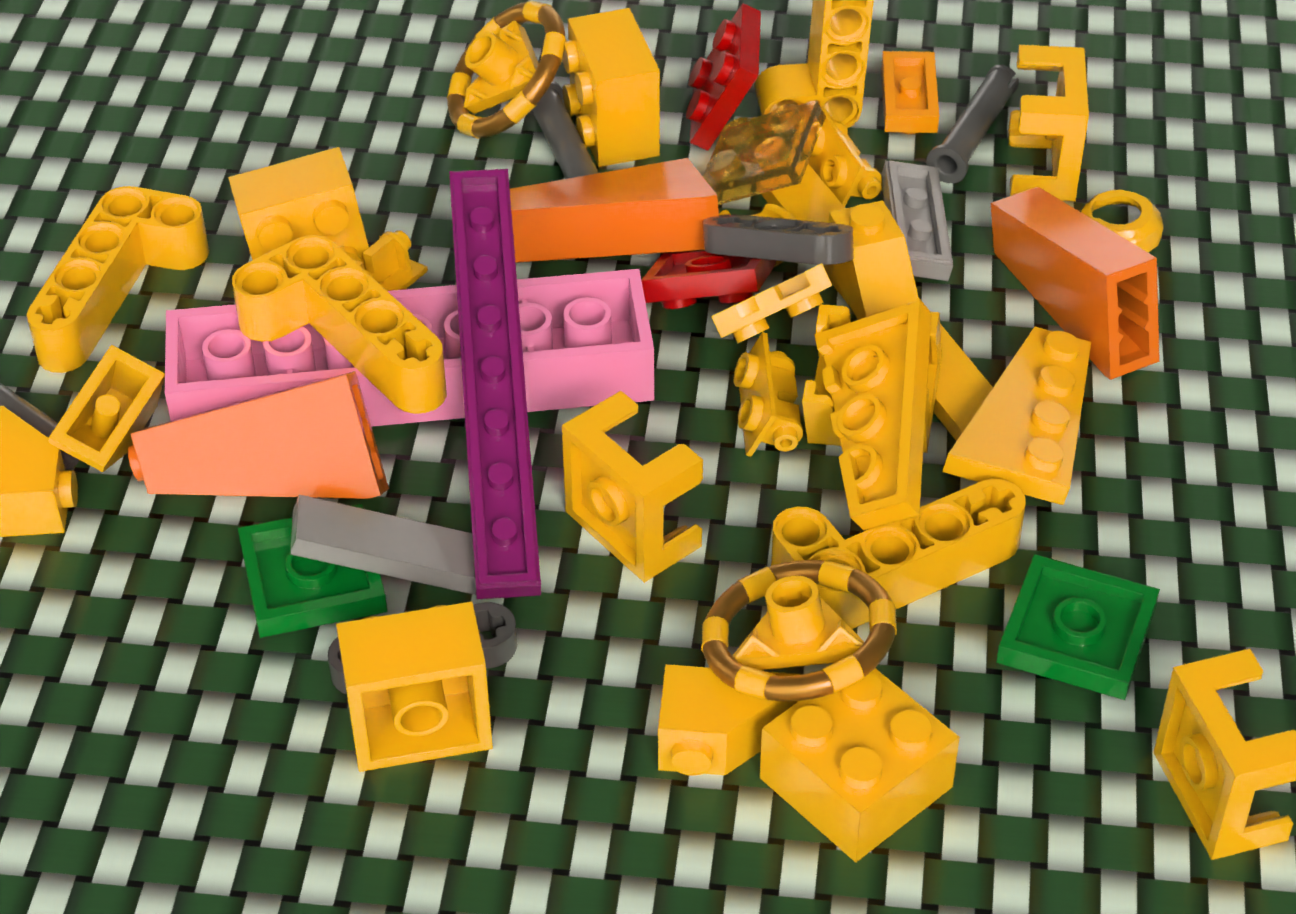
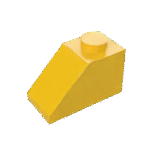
M883 200L829 212V223L849 225L853 228L854 258L848 262L827 266L858 320L919 300L905 235Z
M111 345L49 436L48 443L101 472L106 471L128 452V447L133 445L131 433L142 430L158 407L165 373Z
M0 406V537L65 533L67 509L76 507L78 502V485L75 471H65L61 451L48 443V437L6 407Z
M665 664L658 724V770L674 771L690 776L702 774L727 775L761 752L762 728L798 701H766L739 693L721 681L710 667ZM769 672L777 676L801 675L796 673Z

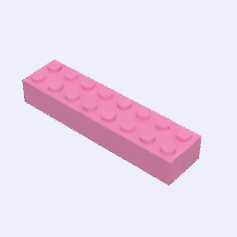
M639 269L517 279L527 412L595 406L619 391L624 392L634 402L654 401V345ZM456 285L388 291L431 330L443 345L447 397L444 403L436 410L413 414L404 412L396 407L310 324L273 341L260 342L249 339L240 330L236 304L166 310L165 397L170 421L356 371L371 427L465 418Z

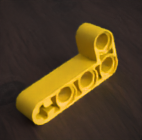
M813 0L807 63L769 67L759 74L754 84L763 123L770 132L778 135L799 134L815 103H820L831 119L841 121L847 129L859 120L863 105L874 0Z
M135 186L114 188L101 197L28 309L27 319L38 363L43 369L55 373H64L79 368L88 360L146 265L173 270H188L201 265L208 258L209 246L202 208L195 198Z
M317 235L297 238L244 264L232 276L239 327L243 335L249 339L260 342L273 341L310 324L396 407L404 412L413 414L427 413L436 410L444 403L447 397L443 345L439 338L328 238Z
M987 479L920 507L918 516L871 528L847 539H844L831 522L818 510L799 506L788 508L779 513L773 521L771 566L800 560H830L856 567L880 583L889 594L896 609H899L1014 556L1020 545L1026 506L1025 495L1012 482L1003 479ZM817 584L820 597L852 629L869 622V609L859 597L853 593Z

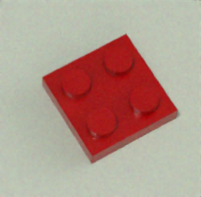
M744 3L741 4L731 21L724 19L721 22L714 36L712 51L707 59L700 57L696 61L689 77L688 85L693 87V96L686 112V118L691 120L690 143L709 151L759 76L761 11Z
M705 250L663 253L641 279L645 302L662 301V307L665 309L688 307L697 302L696 298L718 296L720 303L742 302L752 297L753 292L760 290L776 265V260L712 254Z

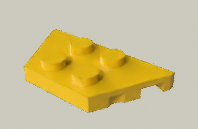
M821 263L711 317L721 338L733 333L737 343H740L769 329L770 327L765 317L786 308L790 318L824 303L819 292L831 287L832 283Z

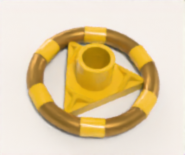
M537 1L514 5L493 17L467 46L451 76L447 95L450 118L460 133L475 138L497 135L516 123L518 124L537 106V103L551 85L562 63L564 42L566 41L562 19L551 5ZM529 21L541 24L545 29L546 35L540 63L537 60L525 28L520 25L524 22ZM475 72L479 77L472 82V76ZM512 99L502 110L491 116L482 118L469 114V111L476 114Z
M800 560L764 567L737 580L735 584L730 586L716 600L702 625V652L714 674L739 693L766 701L815 699L835 694L863 680L865 676L877 667L891 648L897 632L896 607L882 585L856 567L830 560ZM817 584L853 593L866 604L869 609L870 632L865 642L820 597ZM765 596L768 611L732 656L728 650L731 620L744 606ZM833 663L820 671L803 675L777 676L762 671Z

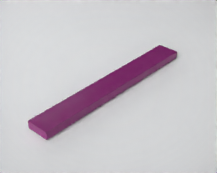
M508 169L449 171L476 600L540 596L541 578Z

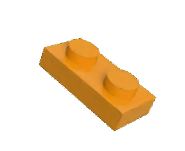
M883 51L881 70L884 132H901L904 134L938 133L939 105L935 52Z

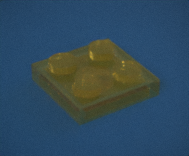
M817 100L800 105L786 104L775 109L772 113L751 119L740 117L729 122L722 129L703 174L704 179L717 194L718 205L801 183L826 118Z

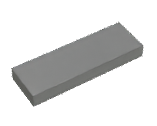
M891 160L885 161L881 173L884 203L905 235L913 275L915 277L949 281L953 260L938 168Z
M298 495L292 517L291 555L476 595L472 533Z

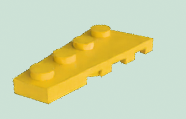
M920 300L814 334L817 349L824 356L826 368L821 370L824 387L831 394L834 403V412L830 414L833 432L840 438L843 452L838 458L850 518L863 531L918 516L920 513L931 312Z
M1034 327L949 451L942 472L977 482L987 479H1003L1018 486L1024 495L1064 505L1072 479L1091 342L1076 338L1068 332L1050 331Z

